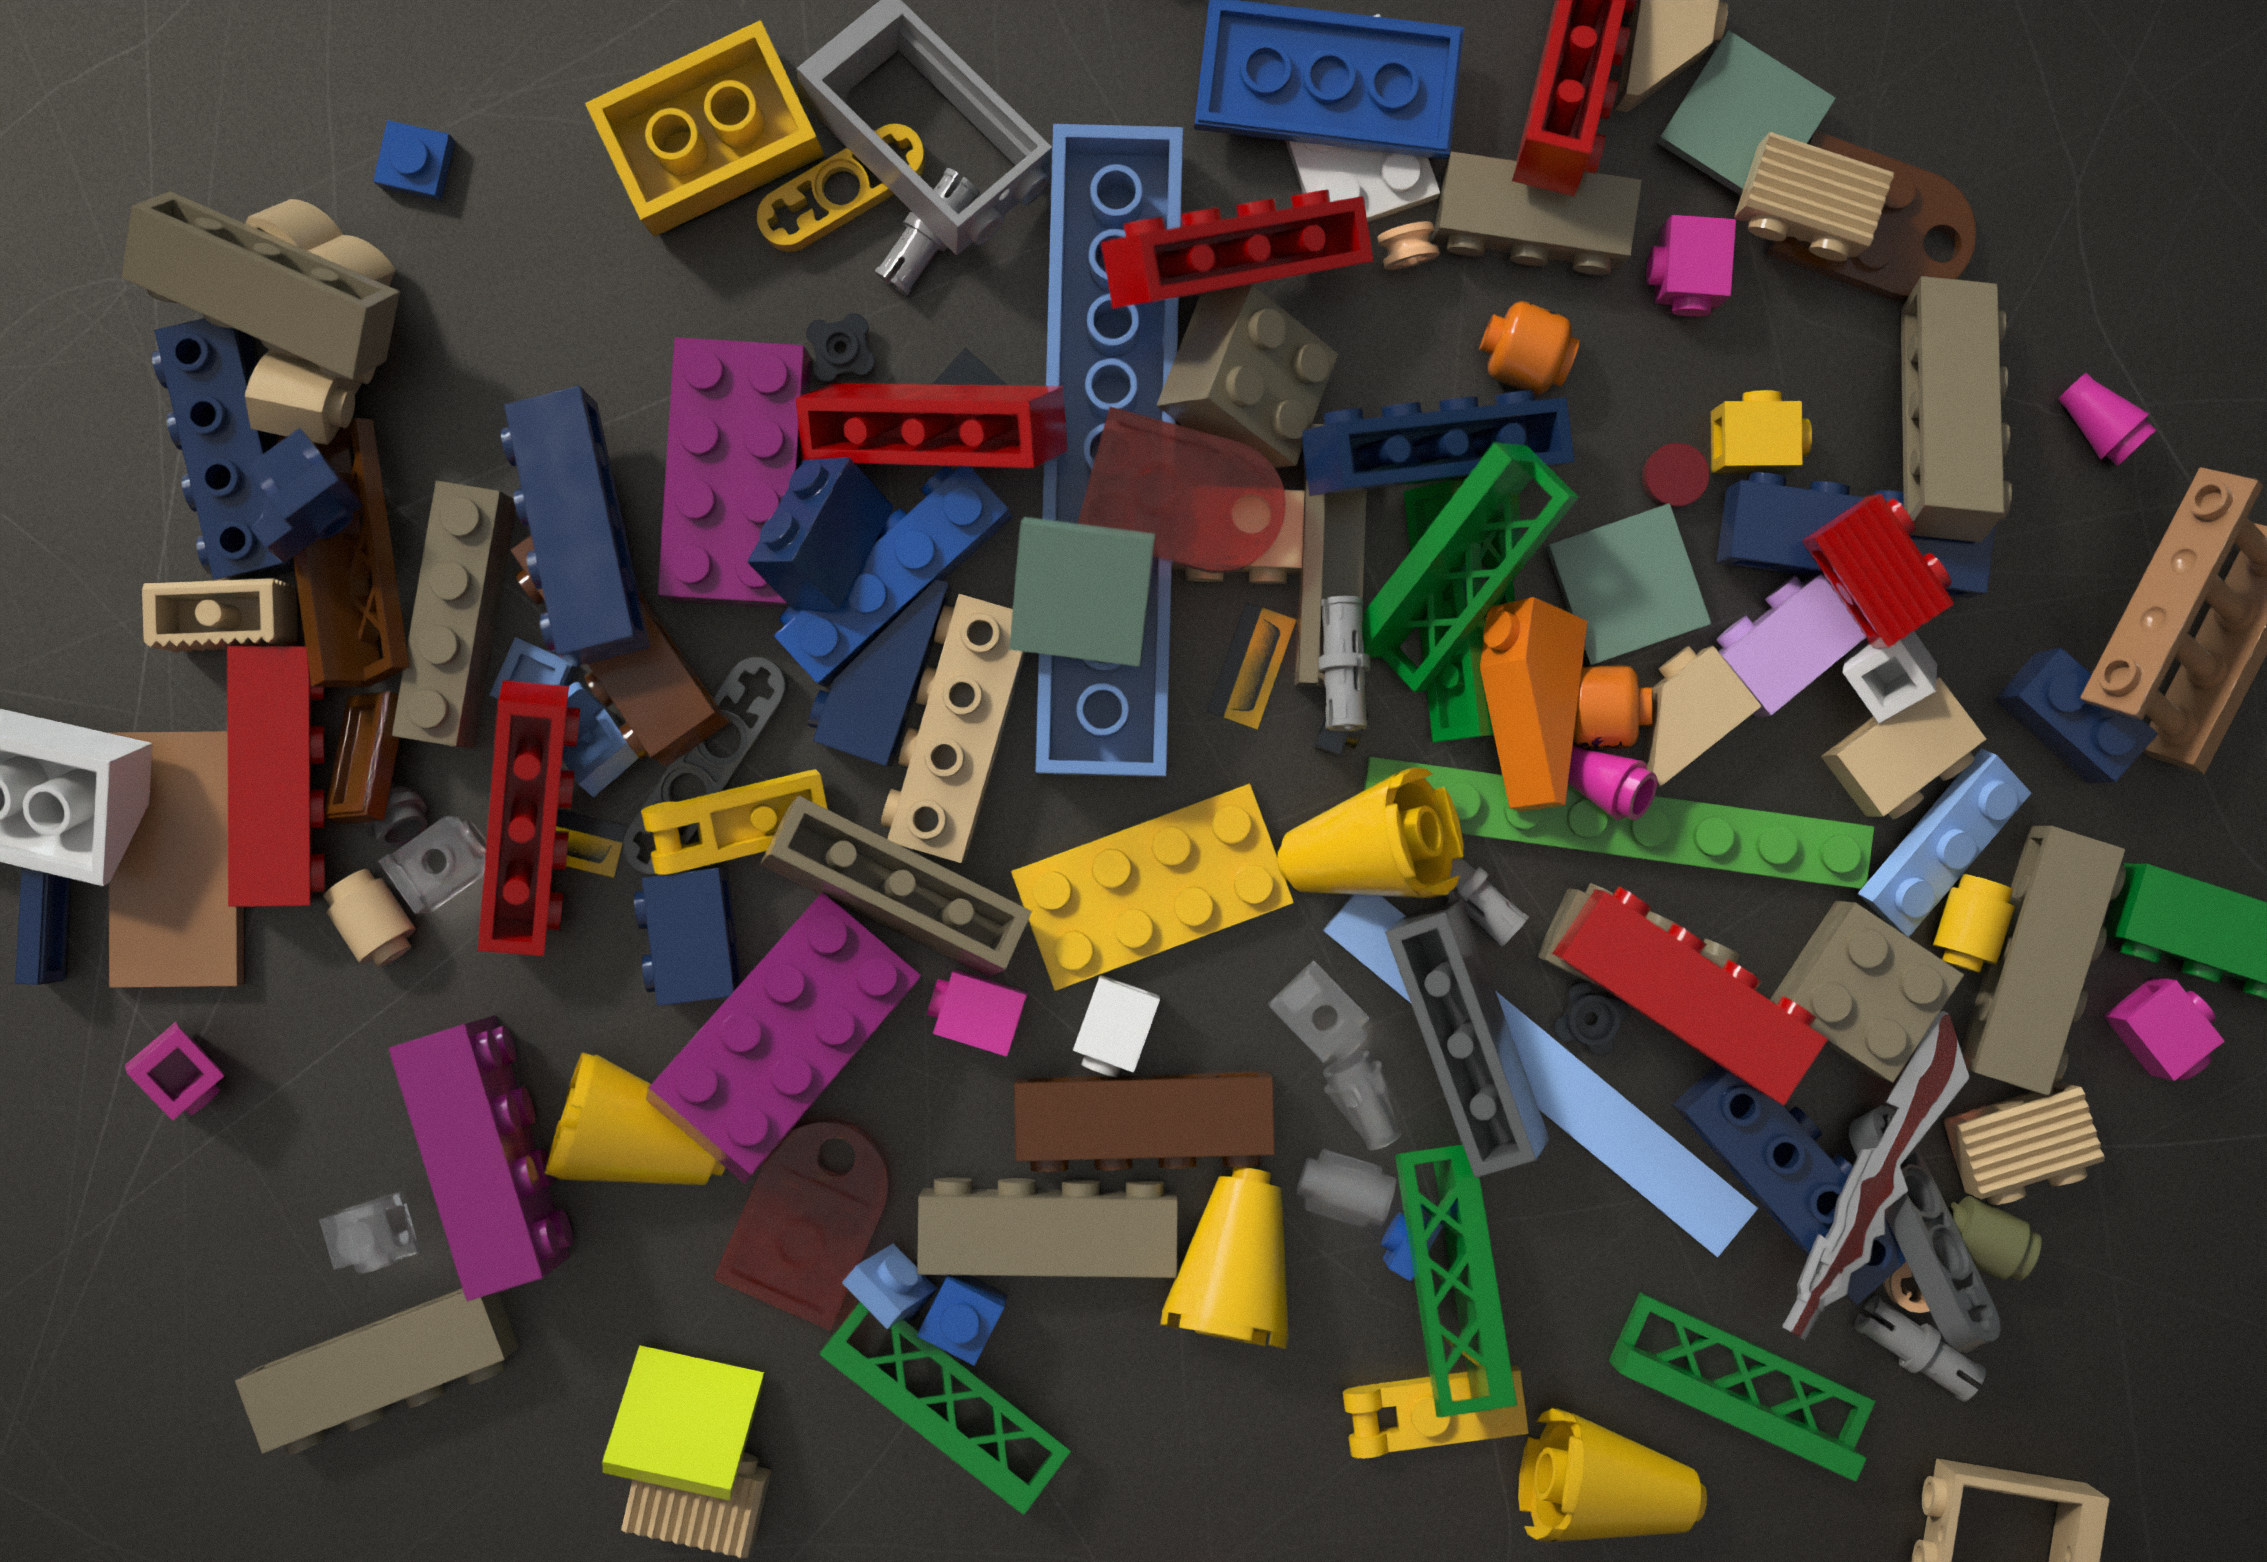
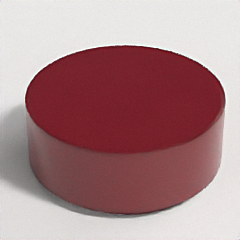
M1671 443L1659 448L1650 455L1642 470V484L1648 497L1660 506L1670 503L1672 509L1682 508L1696 501L1704 493L1709 482V467L1706 459L1696 448L1684 443Z

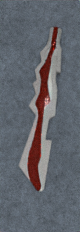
M1939 1012L1914 1050L1886 1103L1898 1108L1877 1147L1860 1151L1837 1200L1832 1227L1825 1238L1820 1234L1816 1237L1797 1283V1300L1782 1326L1783 1329L1804 1341L1819 1314L1823 1313L1825 1306L1847 1295L1850 1274L1870 1261L1873 1238L1885 1234V1209L1908 1191L1900 1167L1901 1163L1970 1078L1951 1018L1947 1012Z

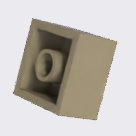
M1252 284L1201 294L1156 406L1244 472L1295 466L1303 448L1302 431L1308 430L1311 427L1338 353Z
M1835 901L1770 1001L1777 1005L1781 997L1785 996L1817 1017L1811 1028L1828 1039L1824 1045L1871 1076L1893 1083L1964 974L1859 904Z

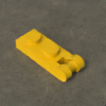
M816 769L683 801L662 802L645 807L641 810L645 831L653 833L656 850L651 852V859L655 874L667 875L767 851L787 808L798 795L827 809L821 774ZM696 823L700 841L691 844H681L678 827Z
M1517 1365L1511 1366L1517 1406L1443 1418L1436 1417L1430 1377L1363 1385L1344 1390L1345 1412L1352 1414L1354 1433L1348 1437L1351 1456L1354 1458H1373L1385 1455L1388 1452L1529 1434L1520 1369ZM1467 1372L1448 1374L1452 1401L1471 1398ZM1395 1406L1397 1426L1379 1428L1377 1410Z

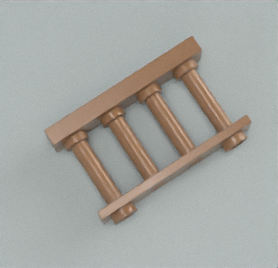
M2200 467L2080 699L2087 704L2138 720H2142L2144 715H2146L2151 720L2149 726L2158 735L2143 752L2151 758L2205 774L2267 655V526L2253 524L2248 519V515L2263 488V485L2258 480ZM2235 544L2240 549V552L2225 581H2223L2217 574L2232 545ZM2205 600L2211 608L2194 639L2188 633V630ZM2175 657L2181 663V666L2164 696L2158 691V688Z

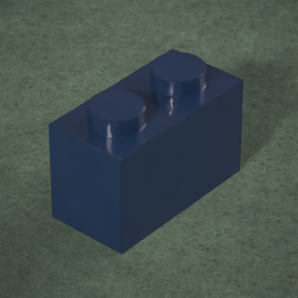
M849 457L803 460L801 466L791 475L789 487L773 516L762 527L760 539L747 563L793 610H839L894 506Z
M2063 648L2036 652L1994 700L2087 783L2116 782L2158 733L2143 720L2090 705L2080 699L2092 674Z
M728 867L642 877L643 891L635 892L634 908L639 929H648L651 954H646L642 957V974L647 993H656L657 1006L730 997L742 983Z

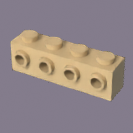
M958 594L955 608L944 605L934 637V642L944 644L937 669L926 667L916 703L926 706L920 729L908 728L900 752L898 764L908 767L902 791L890 790L882 814L881 826L890 828L888 840L900 846L959 863L966 861L1026 654L1024 651L1009 650L1013 609Z

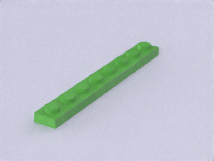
M1376 757L1367 758L1363 791L1402 770L1410 768H1425L1434 775L1425 777V779L1433 789L1445 787L1456 809L1461 832L1465 835L1862 889L1868 879L1874 826L1654 796L1650 807L1638 820L1634 821L1627 817L1615 820L1569 784L1567 786L1565 806L1517 812L1509 808L1503 775Z

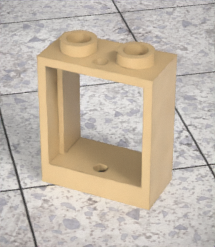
M1936 1458L1934 1476L1926 1478L1922 1491V1508L1924 1514L1927 1515L1924 1540L1919 1539L1913 1549L1912 1562H1952L1963 1487L2058 1502L2049 1562H2100L2109 1498L2089 1484Z

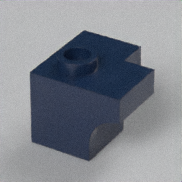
M301 428L246 467L260 485L264 496L263 511L257 522L250 528L265 548L283 563H286L319 537L321 539H328L340 533L351 523L353 519L352 513L363 506L362 502L326 456Z

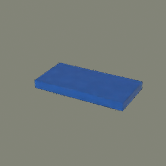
M1209 0L1194 130L1447 160L1451 147L1464 27L1240 0Z

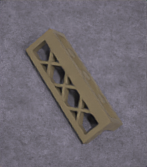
M1311 424L1310 429L1323 426L1324 424ZM1303 452L1302 491H1305L1302 569L1298 574L1294 686L1325 688L1324 674L1320 673L1318 668V658L1324 655L1321 600L1335 596H1356L1363 599L1367 490L1309 497Z

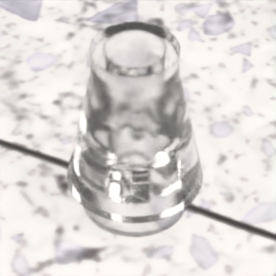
M1361 1050L1348 1054L1330 1064L1323 1071V1075L1328 1083L1324 1088L1325 1093L1362 1137L1368 1150L1383 1148L1401 1136L1402 1132L1396 1122L1382 1063L1380 1061H1373L1369 1051Z

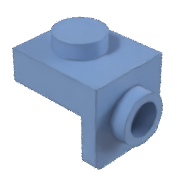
M574 682L569 686L567 707L580 708L577 747L564 746L563 761L569 770H575L574 778L577 783L592 797H595L639 757L622 736L619 730L622 725L615 715L581 683Z
M894 1244L856 1265L842 1282L886 1329H891L893 1325L902 1319L909 1324L938 1289L925 1275H917V1267Z

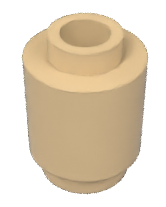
M368 868L349 875L332 886L323 895L330 906L326 912L360 964L373 960L377 967L380 968L396 960L411 949L412 946L407 938L415 932L416 928L383 878L375 879Z

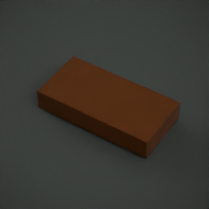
M385 691L348 696L346 699L324 819L339 824L384 821L400 738L392 736L399 694Z

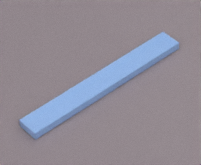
M1351 895L1323 931L1411 1003L1385 931L1406 916L1382 896ZM1496 991L1539 1110L1713 1255L1719 1257L1758 1208Z

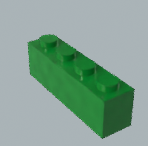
M2124 863L2126 870L2124 884L2117 898L2111 903L2104 925L2107 931L2106 937L2123 942L2120 950L2121 954L2153 964H2159L2162 955L2184 962L2181 973L2216 984H2220L2223 975L2244 981L2242 993L2267 1001V902L2150 864Z

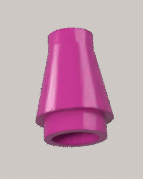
M2087 373L2082 375L2058 399L2068 410L2100 460L2107 456L2117 467L2156 431L2146 420L2150 415L2149 413L2099 384Z
M1572 745L1568 784L1615 820L1627 817L1635 821L1641 818L1650 807L1658 784L1657 775L1647 770L1646 763L1641 760L1585 750Z

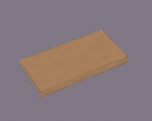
M227 731L110 733L153 743L149 805L109 883V988L244 985V907H228Z

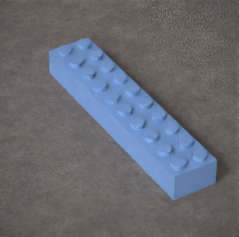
M1053 124L1046 386H1063L1068 451L1044 463L1042 519L1146 532L1156 535L1140 667L1039 654L1036 741L1037 774L1166 777L1175 419L1156 405L1177 355L1178 297L1113 309L1101 242L1126 237L1123 224L1145 219L1163 217L1165 229L1180 227L1183 127Z

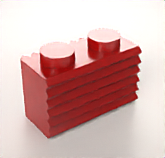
M1881 493L1865 497L1802 540L1804 547L1810 552L1818 568L1831 583L1832 589L1838 594L1839 599L1844 603L1847 611L1853 616L1854 622L1860 627L1861 632L1867 637L1869 644L1873 648H1889L1895 645L1899 640L1907 637L1911 632L1917 630L1921 625L1929 622L1933 617L1954 604L1945 590L1952 584L1948 572L1933 554L1927 553L1922 556L1909 534L1915 531V525L1910 515L1897 500L1892 498L1886 502Z

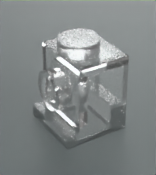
M445 816L397 851L387 854L378 862L415 914L433 912L484 875V854H486L487 841L470 820L462 823L458 817ZM435 849L442 851L446 857V866L438 874L434 872L427 862L429 854Z
M1313 960L1268 1003L1269 1007L1323 1063L1332 1054L1340 1062L1345 1060L1368 1037V1034L1361 1026L1370 1018ZM1323 1005L1333 1007L1336 1012V1021L1328 1029L1317 1028L1312 1019L1314 1011Z
M403 1191L341 1209L319 1220L334 1270L354 1264L356 1272L364 1274L392 1265L398 1259L421 1252Z

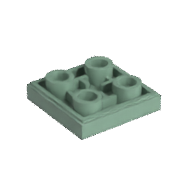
M1728 30L1656 143L1741 196L1757 146L1767 134L1772 132L1807 144L1836 98Z
M1670 503L1546 546L1568 612L1588 621L1583 655L1587 666L1711 624Z
M1024 517L1020 526L1009 650L1140 667L1156 534Z

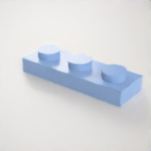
M1981 749L1975 755L1974 762L1957 776L1858 894L1887 924L1909 938L2031 795V792L1998 755Z

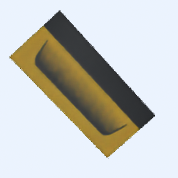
M1248 602L1245 603L1207 712L1258 730L1296 619Z
M558 809L556 831L569 832L566 866L614 878L627 826Z

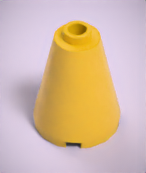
M1425 768L1402 770L1288 831L1278 851L1279 870L1282 876L1300 892L1434 898L1447 895L1457 886L1460 875L1450 877L1452 860L1463 858L1464 847L1460 821L1451 796L1445 787L1433 789L1425 779V777L1434 775Z
M581 1053L565 1100L567 1101L561 1120H558L545 1169L546 1175L556 1177L558 1180L706 1185L711 1174L722 1176L725 1167L646 1101L648 1088L652 1084L597 1054Z
M1233 1167L1232 1177H1218L1178 1271L1177 1278H1175L1161 1311L1160 1325L1174 1329L1179 1327L1195 1330V1333L1261 1346L1266 1345L1268 1333L1270 1334L1269 1345L1286 1349L1289 1331L1282 1188L1270 1185L1271 1173L1247 1167Z
M1551 1408L1542 1413L1536 1421L1546 1423L1547 1425L1540 1439L1528 1437L1519 1472L1518 1490L1520 1511L1531 1512L1534 1526H1524L1527 1534L1534 1539L1545 1542L1686 1533L1693 1527L1695 1522L1700 1521L1703 1517L1707 1505V1492L1705 1486L1700 1483L1699 1476L1693 1468L1569 1411Z

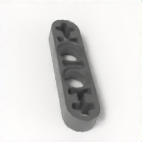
M750 657L740 661L732 669L713 698L729 722H732L739 729L741 743L738 750L731 756L720 758L708 749L705 739L669 765L641 810L657 803L673 801L671 796L673 783L684 774L698 776L704 782L706 795L727 790L784 703L788 693L786 675L775 662L763 657ZM765 668L771 673L767 683L774 689V693L769 700L758 696L747 710V712L759 716V719L752 728L741 715L723 710V706L729 697L736 705L740 706L749 692V688L742 683L744 676L747 673L758 676ZM640 810L627 829L623 839V853L627 862L635 870L645 874H655L652 859L647 862L641 857L645 851V846L638 841L642 833L649 835L653 833L645 831ZM696 823L690 824L684 834L678 828L681 844H691L698 834Z
M1880 1105L1851 1121L1849 1138L1857 1157L1862 1149L1877 1147L1896 1113L1894 1109L1889 1106ZM1905 1120L1881 1170L1874 1177L1868 1178L1879 1204L1892 1190L1891 1176L1895 1161L1912 1134ZM1916 1145L1900 1165L1908 1191L1885 1209V1217L1943 1338L1952 1348L1959 1352L1968 1353L1993 1342L1999 1337L2001 1331L2000 1318L1918 1145Z

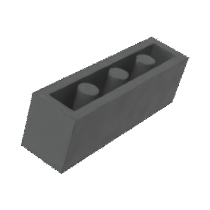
M1462 898L1403 917L1385 931L1474 1177L1477 1178L1537 1160L1550 1141Z

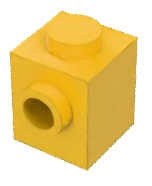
M1762 390L1743 393V401H1724L1711 411V474H1748L1750 472L1787 474L1802 466V457H1808L1810 453L1812 429L1810 420L1802 418V401H1782V392Z

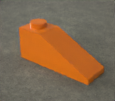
M1535 597L1500 604L1490 608L1487 612L1483 632L1484 639L1480 662V672L1510 809L1517 812L1565 806L1588 622Z

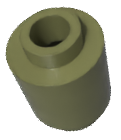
M1972 1196L1965 1197L1959 1204L1952 1202L1947 1206L1978 1270L2000 1280H2006L2011 1277L2017 1281H2022L2029 1275L2039 1257L2042 1239L2039 1234L2030 1230V1225L2027 1221Z

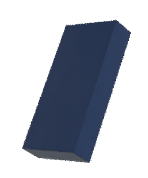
M21 867L15 984L42 985L63 982V979H65L71 878Z

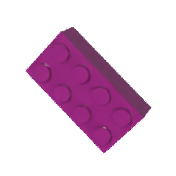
M674 337L658 596L670 602L782 609L790 607L747 563V560L760 539L762 527L773 516L786 493L791 475L802 464L795 398L811 392L813 361L804 345Z
M822 892L648 1088L646 1101L746 1184L910 993L921 975Z
M496 1015L388 1048L466 1302L541 1279L570 1257L567 1247L573 1245L571 1225L564 1210L555 1209L548 1186L554 1184V1177L546 1175L545 1169L548 1154L544 1148H536L530 1125L534 1124L536 1119L531 1097L525 1087H517L511 1063H515L517 1060V1054L508 1028L506 1026L499 1027Z

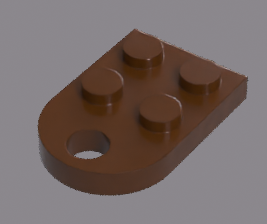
M1815 130L1807 144L1894 172L1870 246L1857 257H1847L1845 261H1833L1819 257L1809 251V242L1799 241L1795 237L1787 236L1784 241L1771 240L1766 254L1874 294L1899 301L1907 300L1921 276L1957 279L1968 265L1976 241L1974 215L1968 201L1960 190L1937 174ZM1928 231H1942L1951 238L1954 245V253L1949 262L1934 261L1926 254L1924 238Z

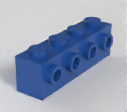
M951 466L943 467L922 487L921 491L926 498L907 514L902 508H899L888 517L877 537L879 540L870 550L839 610H793L791 607H788L779 617V621L784 627L774 637L817 684L823 687L829 686L935 579L944 581L1012 519L1008 507L970 466H960L955 471Z

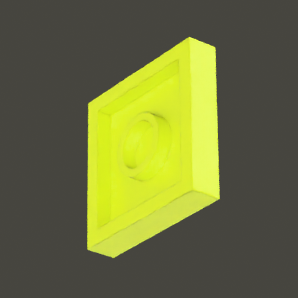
M639 1345L602 1461L603 1473L730 1501L763 1387L764 1372Z

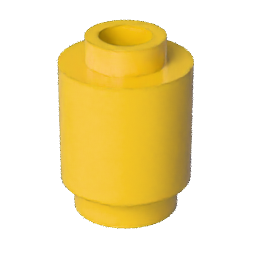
M1962 874L1958 888L1951 887L1933 943V946L1945 950L1942 960L1950 965L1977 973L1981 972L1983 962L1997 965L2015 909L2014 905L2009 904L2014 889L1984 878Z

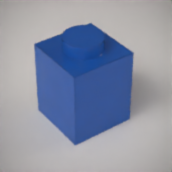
M946 1275L920 1326L917 1336L975 1366L1005 1307L1008 1294L971 1275Z

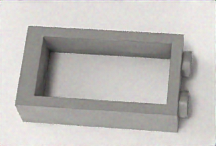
M880 0L797 68L799 101L956 255L961 253L972 242L976 245H981L989 240L1002 225L1003 216L1019 202L1023 205L1032 203L1042 194L1050 182L1049 172L1052 146L902 0ZM896 51H899L1016 165L959 214L841 99L845 93Z

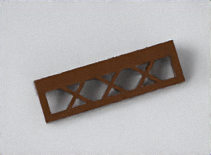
M355 418L351 420L347 428L340 427L329 444L314 443L362 502L363 506L352 513L353 519L351 523L340 533L328 539H321L319 537L293 557L311 687H371L409 668L373 419ZM282 435L279 438H277V444L284 440L287 436ZM352 445L355 459L353 468L351 467L349 447ZM361 511L363 513L364 520L362 530L360 529L359 522ZM370 572L372 575L373 582L371 592L369 591L368 584ZM379 634L381 637L383 651L382 659H379L377 646Z

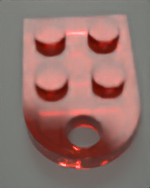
M1109 407L1077 524L1156 534L1153 558L1204 572L1228 573L1253 564L1271 548L1284 521L1285 494L1279 475L1272 464L1260 452L1246 444ZM1246 497H1254L1266 504L1270 513L1269 524L1262 531L1246 533L1236 527L1232 519V508L1239 500Z
M835 1120L812 1121L791 1130L764 1161L713 1279L831 1330L849 1291L842 1282L854 1267L861 1263L888 1200L890 1186L888 1167L882 1152L875 1142L860 1129ZM840 1138L847 1141L853 1147L855 1163L852 1169L845 1173H833L823 1166L820 1159V1149L825 1141Z

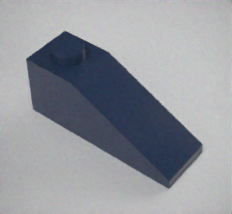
M935 579L833 680L829 692L823 690L818 692L808 720V726L817 729L813 738L814 742L892 767L934 645L935 632L944 605L947 606L953 589L948 582Z

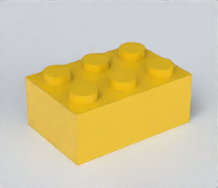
M761 20L585 103L640 220L654 237L825 156Z

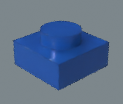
M387 120L373 182L380 188L441 201L455 139L448 133Z
M1422 1209L1423 1222L1425 1225L1431 1217V1215ZM1399 1212L1390 1223L1381 1241V1246L1387 1249L1383 1260L1388 1269L1411 1282L1414 1273L1404 1214ZM1439 1223L1427 1240L1428 1251L1441 1231L1443 1224Z

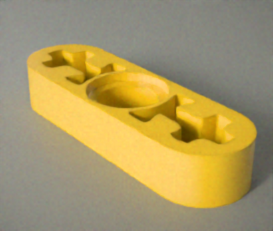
M888 124L874 131L886 144L895 142L896 146L900 149L910 146L912 150L906 154L908 165L919 176L922 175L926 164V155L922 142L915 131L902 124ZM845 148L766 195L758 207L757 223L763 236L771 246L780 251L794 252L812 244L893 196L894 193L878 177L877 179L881 184L871 188V183L865 169L857 162L859 159L848 148ZM837 172H849L856 176L860 182L857 197L848 204H834L824 195V186L827 179ZM812 188L819 207L827 216L817 220L813 209H810L796 219L797 225L800 228L796 233L789 235L784 228H778L773 231L771 227L779 221L775 212L783 206H786L792 213L805 208L809 203L802 193Z

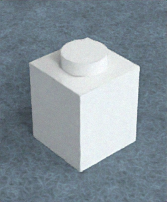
M1915 631L1889 648H1873L1866 637L1845 654L1843 674L1878 723L1936 692L1937 663Z
M1100 974L1073 1051L1084 1054L1081 1065L1115 1078L1118 1077L1121 1068L1134 1073L1157 1010L1160 996Z

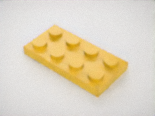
M1250 784L1011 871L1023 906L1032 911L1029 922L1055 991L1294 903L1286 880L1279 870L1277 855Z

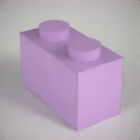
M1822 574L1808 578L1803 582L1796 575L1792 576L1765 598L1771 608L1752 623L1746 615L1716 639L1723 647L1718 652L1762 706L1753 713L1756 718L1774 714L1866 638L1861 632L1860 627L1854 622L1853 616L1839 599L1838 594L1832 589V586Z

